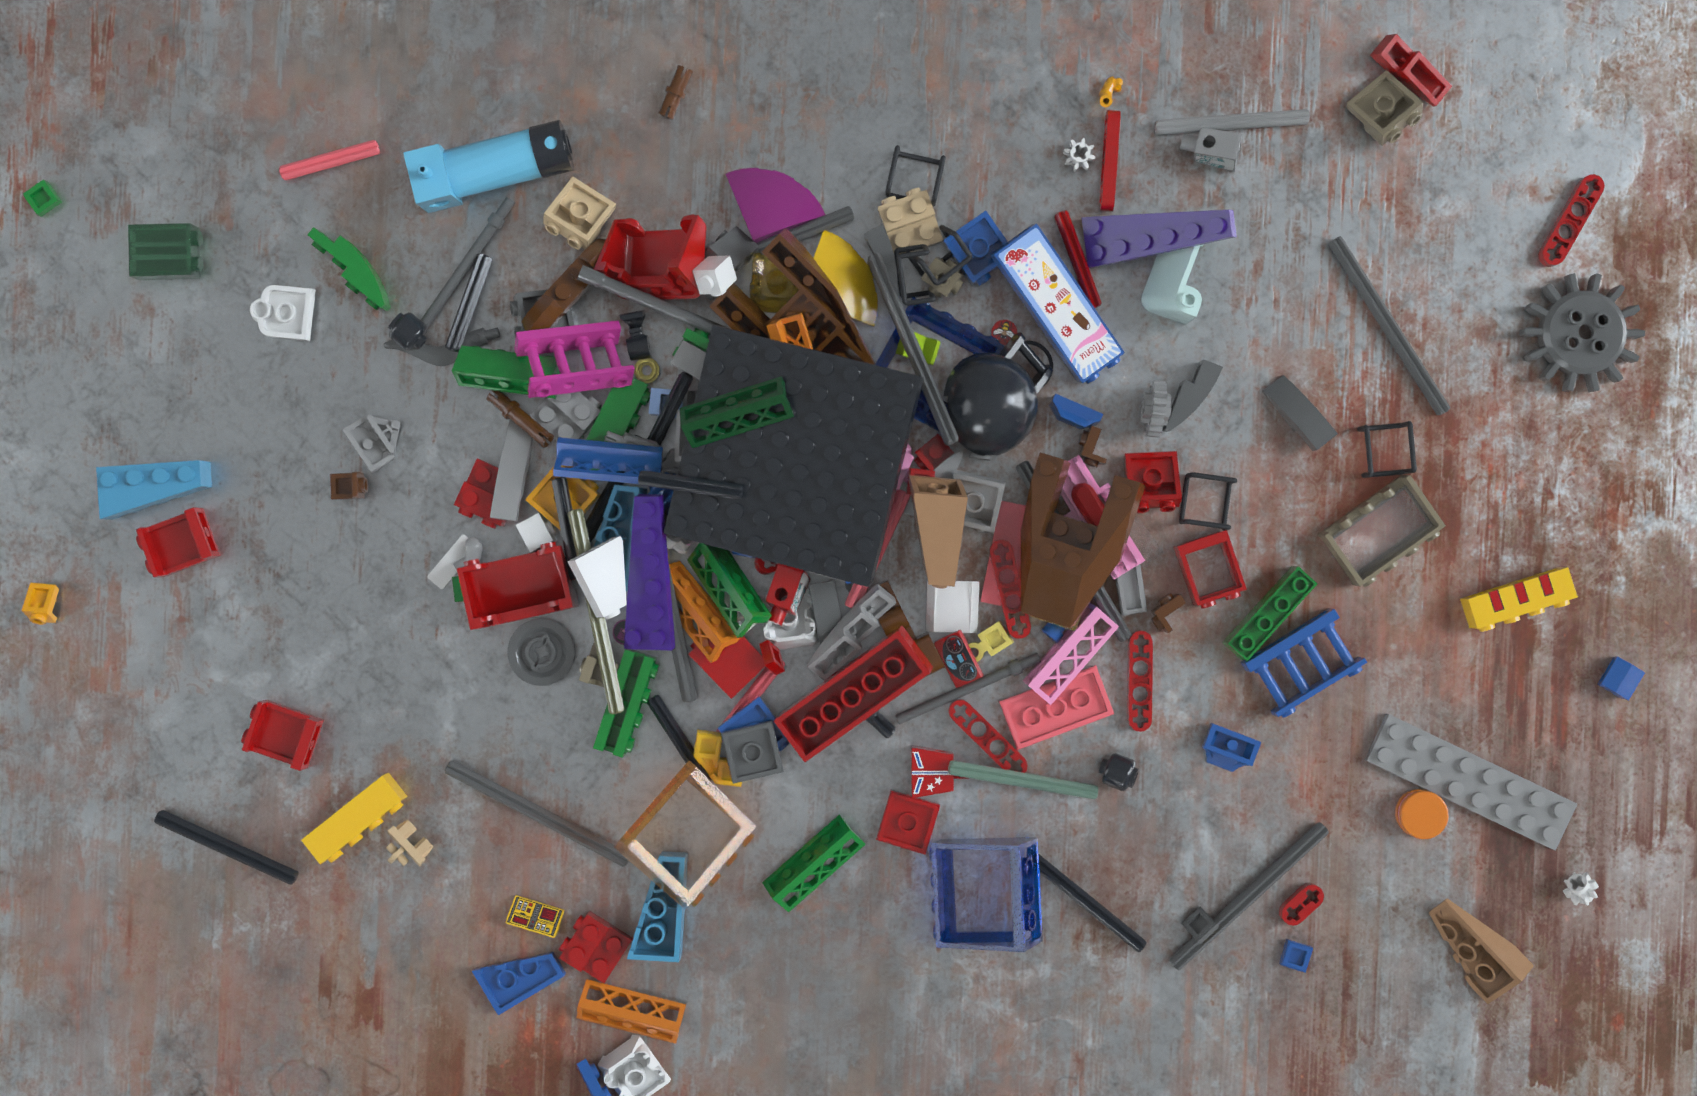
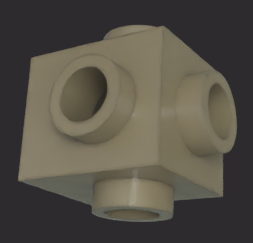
M935 257L928 268L938 280L943 274H946L955 267L957 263L950 259L946 262L940 257ZM960 269L950 276L946 283L943 282L940 285H934L926 273L921 278L930 285L928 290L939 298L942 295L948 297L951 293L956 295L964 284L961 281L964 274L960 272Z

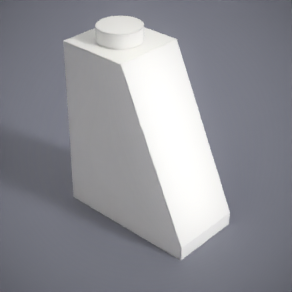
M621 536L612 537L568 561L596 617L613 618L620 614L619 609L626 605L623 540Z

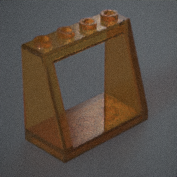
M688 761L621 837L614 848L678 904L687 909L690 905L695 907L705 896L702 890L707 884L712 887L721 877L718 871L725 864L729 867L738 856L735 851L739 846L746 847L755 835L751 832L756 826L691 761ZM686 780L741 827L689 890L684 888L635 840Z

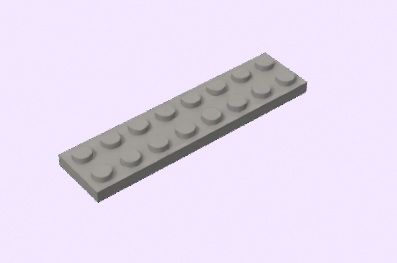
M1387 713L1365 757L1367 762L1555 851L1577 807V803Z

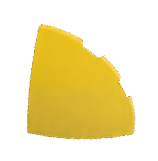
M824 230L816 249L814 260L838 290L853 321L874 327L877 318L878 297L873 275L867 263L853 249L851 244L841 237Z

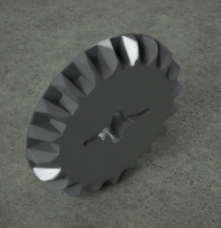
M530 620L517 628L509 641V664L521 680L531 685L546 686L556 683L568 674L573 665L575 649L571 635L562 625L553 620ZM546 641L545 651L549 652L548 656H543L537 664L539 658L535 649L541 648Z

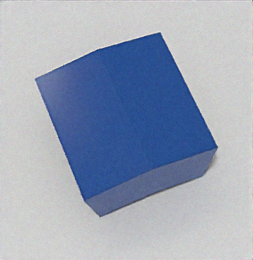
M1615 656L1597 685L1617 697L1629 701L1645 672L1622 658Z

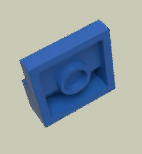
M984 211L956 231L972 253L971 261L960 269L971 286L976 282L981 286L992 278L990 273L997 269L998 266L990 254L1008 242L987 211ZM952 235L943 240V243L957 264L967 257Z
M760 696L756 697L718 726V730L723 732L772 720L779 752L789 745L787 738L774 722L777 716L772 713Z

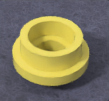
M652 358L640 359L634 366L635 377L644 383H652L659 377L660 367ZM644 367H651L652 372L650 375L643 374Z

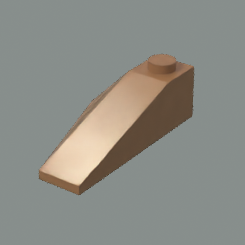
M1448 898L1430 910L1429 914L1442 938L1449 942L1454 951L1453 957L1456 963L1460 962L1465 970L1466 975L1464 977L1468 984L1487 1004L1521 983L1534 967L1515 945Z

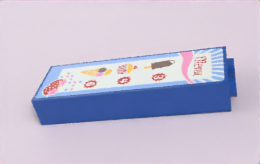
M1037 223L1030 225L990 254L1077 382L1089 384L1100 376L1098 372L1103 368L1107 367L1109 369L1121 361L1119 357L1125 352Z

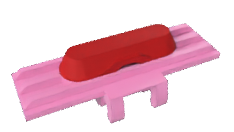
M1077 455L1068 461L1071 464L1061 492L1062 498L1071 511L1064 516L1098 526L1105 507L1098 495L1101 494L1106 502L1111 486L1107 483L1099 487L1081 457ZM1130 535L1121 562L1110 574L1113 580L1145 561Z

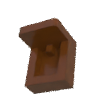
M1090 426L1088 431L1083 430L1078 444L1082 445L1079 456L1084 458L1083 462L1097 468L1099 464H1106L1107 459L1093 454L1102 429Z
M364 473L330 474L331 500L365 499L364 493L368 491V481L364 477Z
M1172 593L1165 595L1158 601L1160 605L1151 610V613L1154 615L1151 620L1159 631L1164 630L1165 633L1173 631L1165 617L1186 604L1181 594L1173 596Z

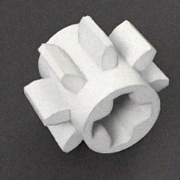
M1085 138L1080 143H1076L1072 139L1070 141L1072 149L1067 148L1063 151V154L1068 155V159L1064 164L1074 166V172L1077 171L1078 167L1088 170L1089 165L1087 161L1092 162L1096 158L1094 155H1090L1094 145L1088 146L1085 144ZM1076 151L1085 154L1082 159L1081 157L1075 158L1074 155Z
M1574 872L1568 880H1564L1568 888L1564 889L1563 892L1567 898H1571L1574 905L1578 903L1589 905V902L1594 898H1598L1594 890L1599 886L1595 880H1591L1587 872L1583 875Z

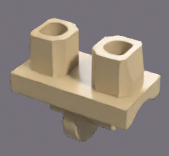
M408 819L397 827L393 825L388 830V834L401 848L398 849L393 843H390L386 848L392 856L387 861L392 864L398 860L405 866L409 862L403 855L406 852L420 867L426 861L425 857L430 853L433 845L425 837L415 846L407 840L417 830Z

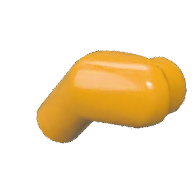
M1114 76L1107 78L1099 93L1101 106L1109 107L1112 104V92H1120L1122 90L1123 80L1121 78H1114Z

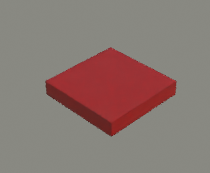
M891 789L876 840L926 855L940 804L918 797L912 798L911 795Z

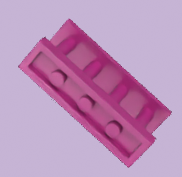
M619 320L516 332L514 347L516 356H528L534 376L529 378L528 397L543 398L550 395L613 387L622 388L632 385L634 366H622L615 347L619 343L621 332ZM605 347L611 368L596 369L590 348ZM579 350L586 371L571 373L564 351ZM554 353L560 374L545 376L538 354Z

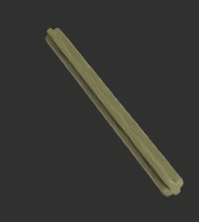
M575 509L568 512L576 555L579 556L590 550L591 546L583 510ZM586 599L608 710L610 714H618L624 711L606 619L605 617H596Z

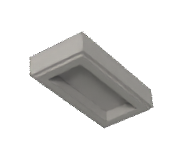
M1139 564L1115 579L1121 616L1147 612L1141 565Z

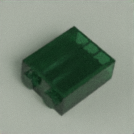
M191 223L128 225L129 277L137 280L200 279V272L203 271V260L200 256L203 236L199 227Z

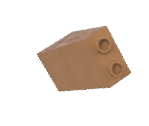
M909 475V486L921 557L928 584L940 589L947 588V586L955 587L968 500L962 481L960 479Z

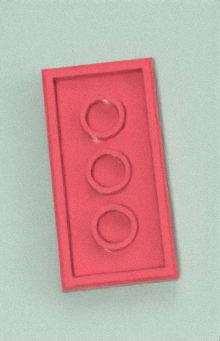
M1001 501L992 543L996 540L1004 539L1012 545L1021 580V527L1026 505ZM1002 543L997 544L998 549L994 550V554L1000 555L1002 562H996L997 568L1003 565H1012L1011 559L1005 561L1004 554L1008 552V548L1003 547ZM989 555L980 602L1001 606ZM1010 569L1002 570L1000 580L1004 584L1011 583L1014 580L1013 571ZM1015 594L1009 595L1006 598L1007 607L1016 609L1020 605V598Z
M1096 665L1081 670L1051 705L1033 689L999 701L1017 750L1114 714ZM1055 680L1041 685L1040 689L1049 696L1056 689Z

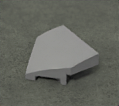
M367 415L342 429L371 474L394 460L401 421H391Z

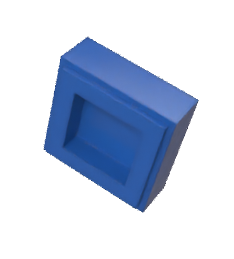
M1286 939L1279 964L1306 973L1313 947Z

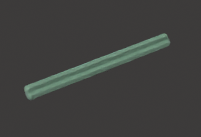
M953 760L950 761L948 766V773L954 776L1089 799H1096L1098 796V786Z

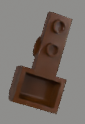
M888 580L880 583L879 585L894 596L896 604L878 618L886 636L902 625L932 664L933 669L929 675L945 668L929 633L925 632L917 637L915 636Z

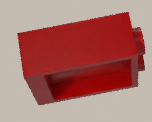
M1221 530L1173 547L1194 606L1200 605L1201 609L1216 605L1215 600L1225 597L1226 601L1240 597L1241 591L1247 590L1227 530ZM1220 543L1233 585L1199 596L1186 554Z

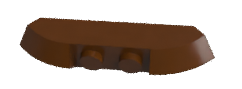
M598 238L587 247L540 297L521 321L525 331L553 328L591 287V285L577 280L583 265L594 269L606 239Z

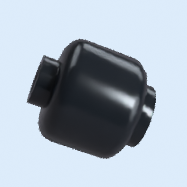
M410 312L406 314L399 313L388 326L390 329L389 337L405 351H410L414 347L419 350L428 340L425 336L428 329L426 324Z
M1114 753L1109 759L1104 758L1102 760L1099 773L1103 774V784L1120 791H1126L1128 787L1133 788L1139 768H1136V762L1133 759Z

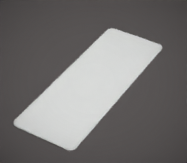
M464 534L461 535L427 576L440 589H444L457 573L453 563L465 557L467 548L465 542L468 537Z

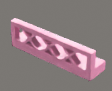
M1090 603L1071 629L1068 628L1063 633L1064 636L1059 642L1049 649L1042 657L1041 662L1036 664L1022 681L1051 705L1119 626L1098 607ZM1101 618L1110 627L1103 634L1094 635V624ZM1080 640H1089V651L1086 654L1077 655L1076 645ZM1072 659L1073 669L1068 674H1060V663L1063 660ZM1055 679L1056 689L1048 696L1040 689V686L1046 680Z

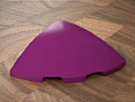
M744 168L725 173L752 240L755 243L777 235L785 228L790 230L825 215L816 197L807 188L795 181L794 178L784 173L759 168Z

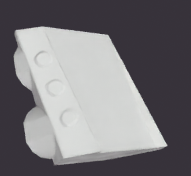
M927 581L926 632L953 633L961 629L962 633H977L979 582L956 581L955 587L947 586V588L940 589L929 585Z
M809 588L806 589L795 616L787 613L782 626L769 621L763 623L765 639L771 641L779 650L805 646L812 647L818 643ZM767 594L761 595V600L769 612H771L772 607L765 602ZM787 595L784 596L781 599V601L785 600L787 598Z
M632 1035L629 1040L608 1055L602 1056L597 1065L603 1073L604 1083L609 1088H614L619 1096H651L671 1080L638 1035Z

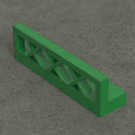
M699 543L687 561L736 637H743L753 623H766L772 615L730 551ZM701 554L705 557V568H702L698 562ZM712 572L717 576V587L712 583ZM725 592L730 596V607L725 603ZM737 611H740L745 619L741 626L737 622Z
M839 814L762 883L771 898L787 912H790L866 844ZM851 838L855 841L850 847L843 849V845ZM834 858V861L829 865L823 866L827 859ZM815 875L810 882L804 883L808 876ZM795 892V895L787 902L783 899L789 893Z

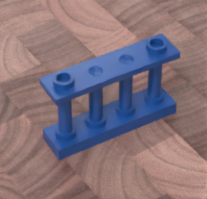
M1328 608L1254 653L1248 661L1243 660L1240 662L1245 671H1254L1260 675L1278 706L1270 710L1272 715L1282 716V718L1287 717L1296 711L1295 707L1346 675L1351 677L1363 670L1361 666L1367 663L1366 659L1363 657L1353 659L1334 628V621L1340 618L1335 609ZM1319 630L1322 633L1325 632L1344 663L1342 667L1332 673L1311 641L1313 639L1311 635ZM1296 644L1303 646L1322 677L1321 680L1311 686L1307 684L1290 656V648ZM1275 657L1277 660H1281L1300 691L1288 700L1267 668L1269 666L1267 662Z

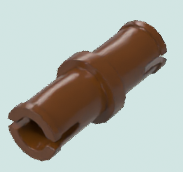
M677 65L672 82L665 89L667 94L660 111H658V114L664 117L668 107H670L667 118L670 120H674L679 103L686 96L684 91L693 74V71L687 68L683 78H681L684 67L681 65Z

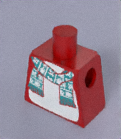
M778 563L765 601L772 607L770 612L772 616L768 620L769 622L782 626L787 613L795 616L811 580L804 570ZM787 595V598L781 601V599Z

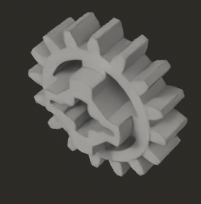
M1152 381L1150 392H1144L1140 409V423H1144L1145 436L1160 437L1162 426H1167L1168 419L1171 415L1172 396L1167 395L1165 381Z

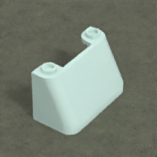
M1203 245L1162 253L1156 256L1141 297L1142 305L1146 310L1184 325L1197 317L1202 302L1201 294L1197 289L1186 285L1199 248H1202Z

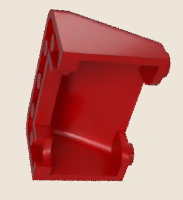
M691 214L681 219L680 226L682 229L645 231L635 219H615L594 270L662 300L698 298L700 294L692 270L705 259L706 224L699 215Z
M556 542L541 544V550L488 563H480L479 559L463 562L464 567L457 568L470 630L579 607L575 588L569 577L562 546H556Z

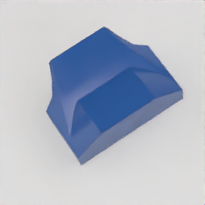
M1058 394L1053 395L1049 404L1058 421L1079 430L1096 426L1103 416L1098 411Z
M1211 723L1202 748L1206 751L1207 763L1234 772L1242 766H1253L1261 742Z

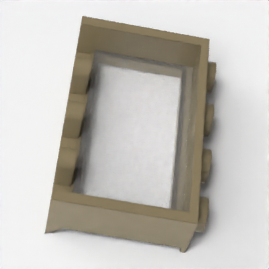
M1400 475L1317 535L1328 547L1351 580L1352 585L1360 587L1363 585V587H1366L1377 580L1376 575L1383 570L1388 572L1398 565L1397 560L1404 555L1409 557L1419 550L1418 545L1425 540L1430 542L1441 534L1440 530L1446 525L1411 475Z

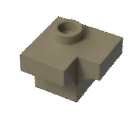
M594 642L590 654L586 658L584 657L581 663L579 681L604 687ZM614 661L616 672H618L620 663Z

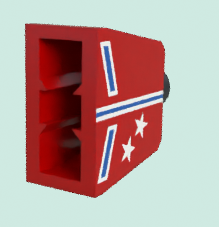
M911 746L912 798L954 791V779H969L948 773L949 763L952 760L954 761L953 752Z

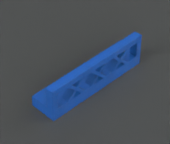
M558 437L557 458L553 468V476L639 484L638 476L640 471L662 472L663 447ZM563 465V466H573V467H572V468H564V467H561V466Z

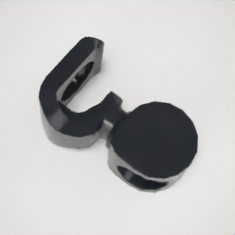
M640 310L620 314V320L629 326L630 337L626 339V346L630 360L634 361L652 357L649 337L643 334V321L646 317L645 311Z

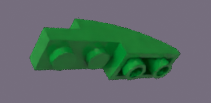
M313 227L307 234L314 240L311 245L323 254L328 251L334 256L331 261L342 270H345L341 274L347 280L345 285L354 293L362 292L367 296L365 302L375 310L382 308L388 311L391 306L382 281L367 258L343 236L340 235L334 242L320 230Z

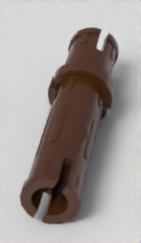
M491 390L497 398L489 392L486 400L498 408L505 419H511L539 443L542 448H546L549 445L543 437L550 443L553 441L554 435L522 410L516 400H510L501 391Z

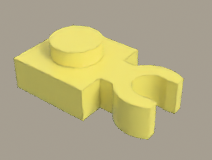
M998 621L978 634L981 642H971L968 645L970 649L976 648L979 651L978 656L975 657L978 662L984 657L986 651L992 657L1014 643L1002 622Z

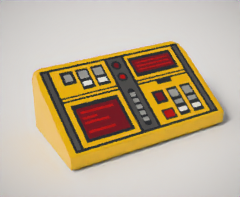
M515 895L505 923L555 938L558 935L565 910Z

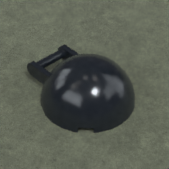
M1021 332L1015 334L999 354L975 353L962 359L947 378L943 397L948 396V414L957 432L958 442L967 450L977 455L997 456L1014 449L1030 434L1035 424L1038 413L1037 393L1051 376L1053 369L1050 365H1045L1025 342L1026 338ZM1017 350L1022 353L1037 371L1033 379H1031L1027 371L1019 363L1011 359Z

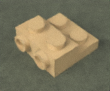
M572 177L544 212L543 224H545V229L554 236L561 234L567 238V243L572 248L577 250L583 248L585 250L601 233V227L616 209V203Z
M914 188L907 191L904 198L897 200L895 196L881 201L882 205L878 206V213L889 237L893 253L896 248L920 244H926L927 247L943 242L927 190L921 191L920 188Z

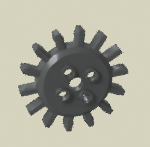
M1575 273L1564 276L1567 295L1561 296L1556 288L1549 283L1544 285L1541 290L1551 304L1546 309L1535 303L1528 304L1525 308L1528 313L1540 318L1538 328L1530 326L1519 330V336L1526 338L1538 337L1539 348L1529 351L1524 356L1525 361L1537 360L1544 355L1549 365L1542 371L1539 379L1546 381L1554 377L1558 370L1564 372L1565 379L1562 385V391L1564 392L1574 390L1578 375L1585 376L1586 387L1589 393L1599 391L1600 385L1597 372L1603 370L1613 383L1619 382L1623 379V376L1613 364L1616 359L1620 358L1625 362L1634 363L1638 362L1640 358L1634 352L1625 349L1624 346L1626 339L1634 340L1645 336L1644 330L1627 329L1625 322L1626 317L1635 315L1641 309L1639 305H1633L1620 310L1615 304V301L1622 295L1625 289L1623 285L1612 288L1607 296L1598 293L1602 280L1601 274L1590 276L1586 291L1579 290L1578 279ZM1574 312L1577 313L1579 316V320L1577 322L1572 319V314ZM1599 316H1602L1605 319V323L1603 325H1601L1598 322ZM1582 325H1586L1591 331V335L1587 340L1579 335V328ZM1570 338L1575 340L1574 347H1571L1568 343ZM1596 342L1601 344L1600 351L1595 349Z

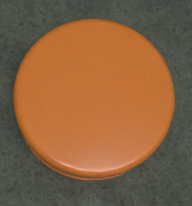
M1413 789L1406 792L1399 798L1395 807V818L1399 827L1405 833L1418 839H1431L1438 836L1445 829L1449 815L1445 802L1437 794L1424 789Z

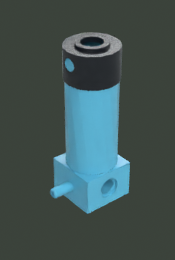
M561 120L532 126L526 130L447 150L440 144L403 152L415 203L427 213L463 205L462 197L541 177L547 178L574 171L572 147Z

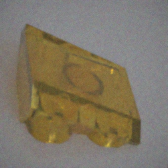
M755 253L749 287L750 299L763 312L777 313L799 289L765 255Z

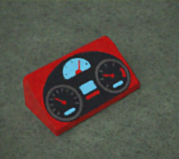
M961 629L934 642L956 688L984 676Z

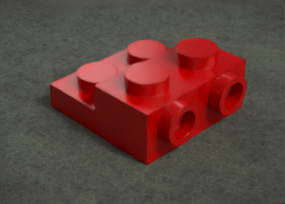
M1177 451L1125 453L1126 478L1140 482L1145 486L1137 513H1146L1149 511V508H1160L1161 512H1171L1176 509L1175 507L1180 506L1182 494Z
M477 458L467 481H464L454 505L459 507L458 513L472 518L475 514L483 518L481 523L494 529H496L497 525L505 527L506 520L490 518L499 468Z
M589 911L586 917L580 915L573 926L577 931L572 939L568 936L565 938L559 948L563 952L559 958L581 972L583 970L602 983H605L633 938L592 911Z

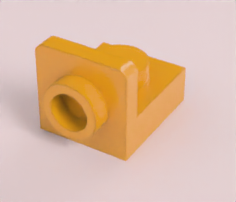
M30 583L21 610L29 618L30 622L38 625L56 623L57 617L52 611L59 588L53 584Z

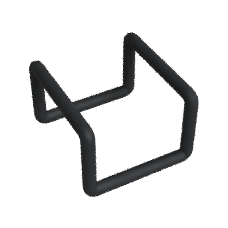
M896 145L886 185V197L895 196L896 199L906 197L891 193L898 156L939 165L931 199L932 206L934 207L937 201L946 156L942 155L940 160L901 152L900 146Z
M944 225L939 226L941 232L946 238L950 235L955 238L967 255L965 259L937 280L920 257L908 258L921 276L926 273L934 285L942 284L972 259V253L958 233ZM949 252L941 259L947 261L952 257V254Z
M926 244L900 247L894 251L899 294L903 304L906 306L936 301L935 295L929 290L906 293L902 259L928 255L930 250ZM915 251V252H908V253L899 254V253H901V252ZM927 295L930 296V297H928V298H921V299H915V300H908V301H907V298H914V297L927 296Z
M1411 421L1372 426L1363 425L1357 428V431H1364L1368 472L1362 473L1361 476L1363 478L1403 475L1416 472L1414 432ZM1408 427L1411 468L1374 472L1370 431Z
M1196 472L1187 473L1184 479L1179 523L1230 530L1231 526L1227 524L1231 488L1232 484L1237 483V479ZM1190 478L1227 482L1222 524L1184 519Z

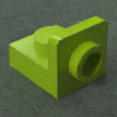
M914 332L927 364L934 365L940 341ZM900 339L895 354L908 358Z

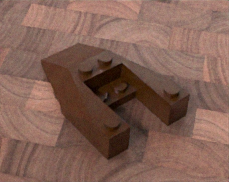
M787 228L780 232L762 253L799 291L771 319L735 283L723 295L718 296L709 306L731 329L770 338L766 326L770 322L802 313L814 350L875 365L838 290L808 250ZM797 321L785 324L787 334L797 338L800 333Z
M1040 452L1031 478L1021 527V612L1071 629L1090 604L1091 599L1107 581L1108 576L1121 562L1145 486L1140 482L1115 475L1098 526L1055 513L1071 463Z

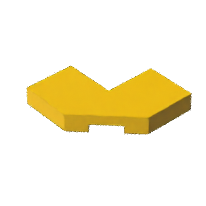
M697 729L693 757L702 765L715 784L741 787L742 782L732 783L727 758L720 757L722 745L721 732Z

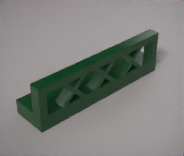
M782 377L680 408V426L692 448L794 417L793 410L786 397L785 383ZM780 403L784 407L783 411L777 413L768 411L771 406ZM748 413L758 415L757 419L751 421L743 419V417ZM722 421L733 423L729 428L718 427L719 422ZM697 429L708 431L706 435L696 438L692 433L693 430Z

